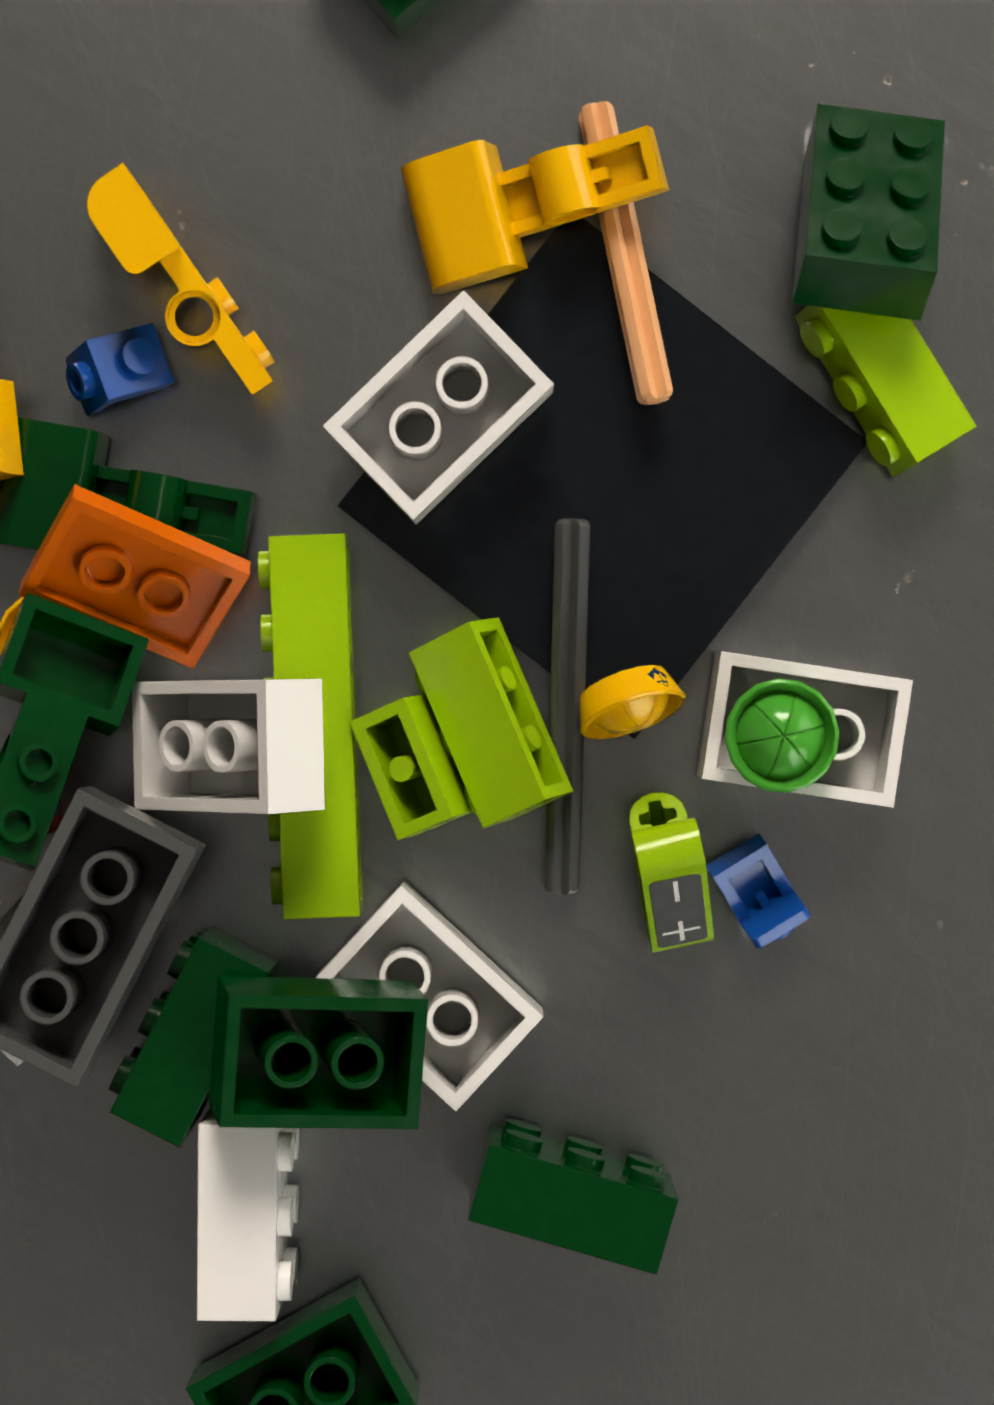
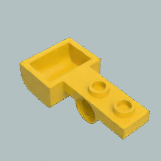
M649 125L587 145L574 144L550 149L531 157L528 160V164L504 172L497 146L485 140L471 141L416 159L405 164L400 169L432 293L444 295L527 269L528 265L521 237L669 191L655 132Z
M122 162L99 178L88 194V214L92 223L121 265L129 273L142 274L160 262L179 289L169 300L165 310V322L170 334L179 342L189 346L204 345L214 339L252 395L271 383L273 379L266 368L276 361L254 330L243 337L230 318V315L239 309L237 304L218 277L208 284L205 282L127 166ZM187 298H201L212 308L214 317L212 325L202 334H188L177 324L176 309Z

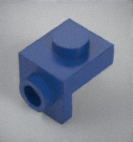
M153 323L85 340L66 357V380L69 390L76 400L81 401L87 416L100 413L112 403L166 389L175 382Z
M759 833L706 865L708 872L737 921L756 948H762L772 941H778L787 937L796 926L810 918V913L793 890L768 844Z

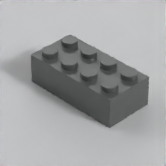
M92 786L78 788L0 941V1049L74 1087L81 1084L90 1075L206 844Z

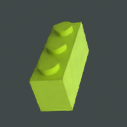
M809 305L794 316L800 325V336L805 347L812 355L820 358L833 379V389L837 399L845 409L853 412L867 435L866 442L870 453L878 463L887 467L892 477L897 476L977 427L911 319Z
M499 617L467 622L409 652L415 667L417 687L429 700L440 726L442 744L446 752L454 759L465 785L464 796L471 811L478 816L483 829L518 818L573 792Z

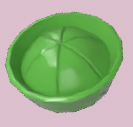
M777 678L756 684L738 698L727 718L725 743L731 763L745 780L765 791L789 793L809 787L827 772L837 754L840 731L833 708L819 691L801 681Z

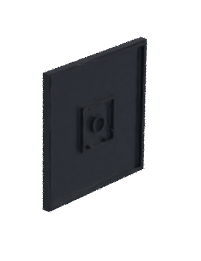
M581 218L559 225L553 230L528 262V268L521 271L488 313V316L554 383L553 394L417 525L365 472L338 504V507L481 620L499 617L509 642L550 674L555 524L562 518L587 520L590 524L585 690L612 674L646 665L662 666L678 685L867 445V442L857 432L649 269L648 272L673 393L669 400L652 405L640 404L636 398L603 234L587 220ZM641 731L628 735L635 739Z

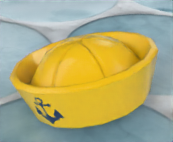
M638 666L617 672L589 686L581 694L579 700L580 734L587 739L603 740L641 731L673 715L682 707L686 694L662 666Z

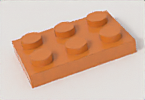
M74 484L21 580L19 596L24 598L27 593L148 638L147 650L194 669L248 580L251 561Z

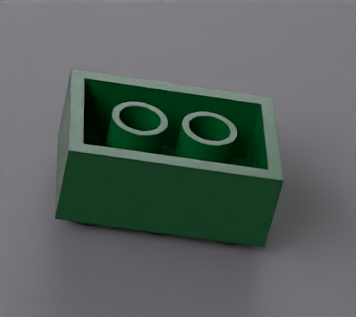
M817 104L804 159L793 303L921 321L938 268L945 120Z
M215 926L209 928L199 937L192 934L188 941L184 940L167 972V975L177 979L171 992L169 993L164 990L159 999L155 998L138 1029V1033L147 1037L142 1049L135 1046L130 1056H125L111 1081L108 1090L118 1096L110 1113L180 1148L196 1126L210 1097L218 976L271 977L280 959Z
M218 976L209 1106L219 1127L418 1129L428 998L413 981Z
M506 1119L504 1127L490 1123L470 1192L468 1221L657 1275L679 1200L671 1175L662 1173L664 1166L662 1163L636 1154H627L625 1162L601 1155L603 1150L601 1145L578 1137L567 1136L565 1144L541 1138V1128L515 1119Z
M360 1278L196 1367L185 1389L194 1405H418L420 1387Z

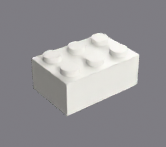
M463 290L335 413L323 427L331 438L417 525L553 394L554 383Z
M724 651L715 652L697 777L757 787L745 780L730 761L725 743L727 718L738 698L756 684L777 678L797 680L822 694L834 710L840 732L837 754L827 772L809 787L792 791V793L894 808L913 680Z
M322 679L134 682L132 688L134 808L138 810L249 814L325 810Z
M405 880L316 976V978L413 981L428 998L422 1081L454 1111H457L543 1018V1008Z
M209 1108L199 1122L197 1321H276L282 1302L292 1300L293 1286H297L298 1248L287 1247V1236H292L293 1223L298 1221L299 1190L298 1184H287V1172H292L293 1161L298 1159L299 1128L219 1127L211 1108Z

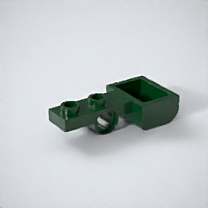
M18 417L24 476L0 480V545L38 551L72 487L76 484L230 553L246 556L256 493L188 481L159 473L107 467L105 463L110 440L109 436L91 429Z
M27 593L17 610L0 655V696L21 703L12 729L0 752V861L32 871L38 863L84 727L110 736L119 728L149 639Z

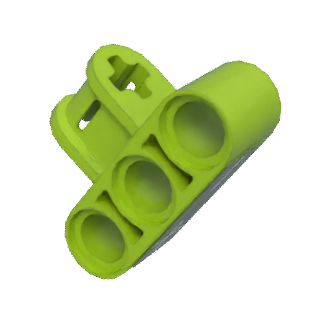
M664 792L645 795L633 804L629 822L641 906L651 951L654 953L714 940L707 868L696 819H688L682 802L673 795Z

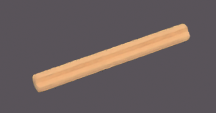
M593 102L582 106L578 119L584 145L619 134L614 107L610 102ZM634 202L598 213L636 398L642 405H652L669 400L673 393V386Z

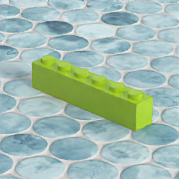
M345 533L268 536L269 551L258 552V577L260 589H270L271 614H261L260 633L262 651L273 652L274 677H265L264 679H322L325 810L268 814L270 842L280 841L281 866L271 867L270 871L272 905L283 904V920L360 917L363 913L357 740L349 723L356 719L349 537Z

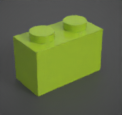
M424 694L403 697L349 722L397 841L427 832L472 812L464 796L465 785L454 759L446 752L442 744L440 726L429 700Z

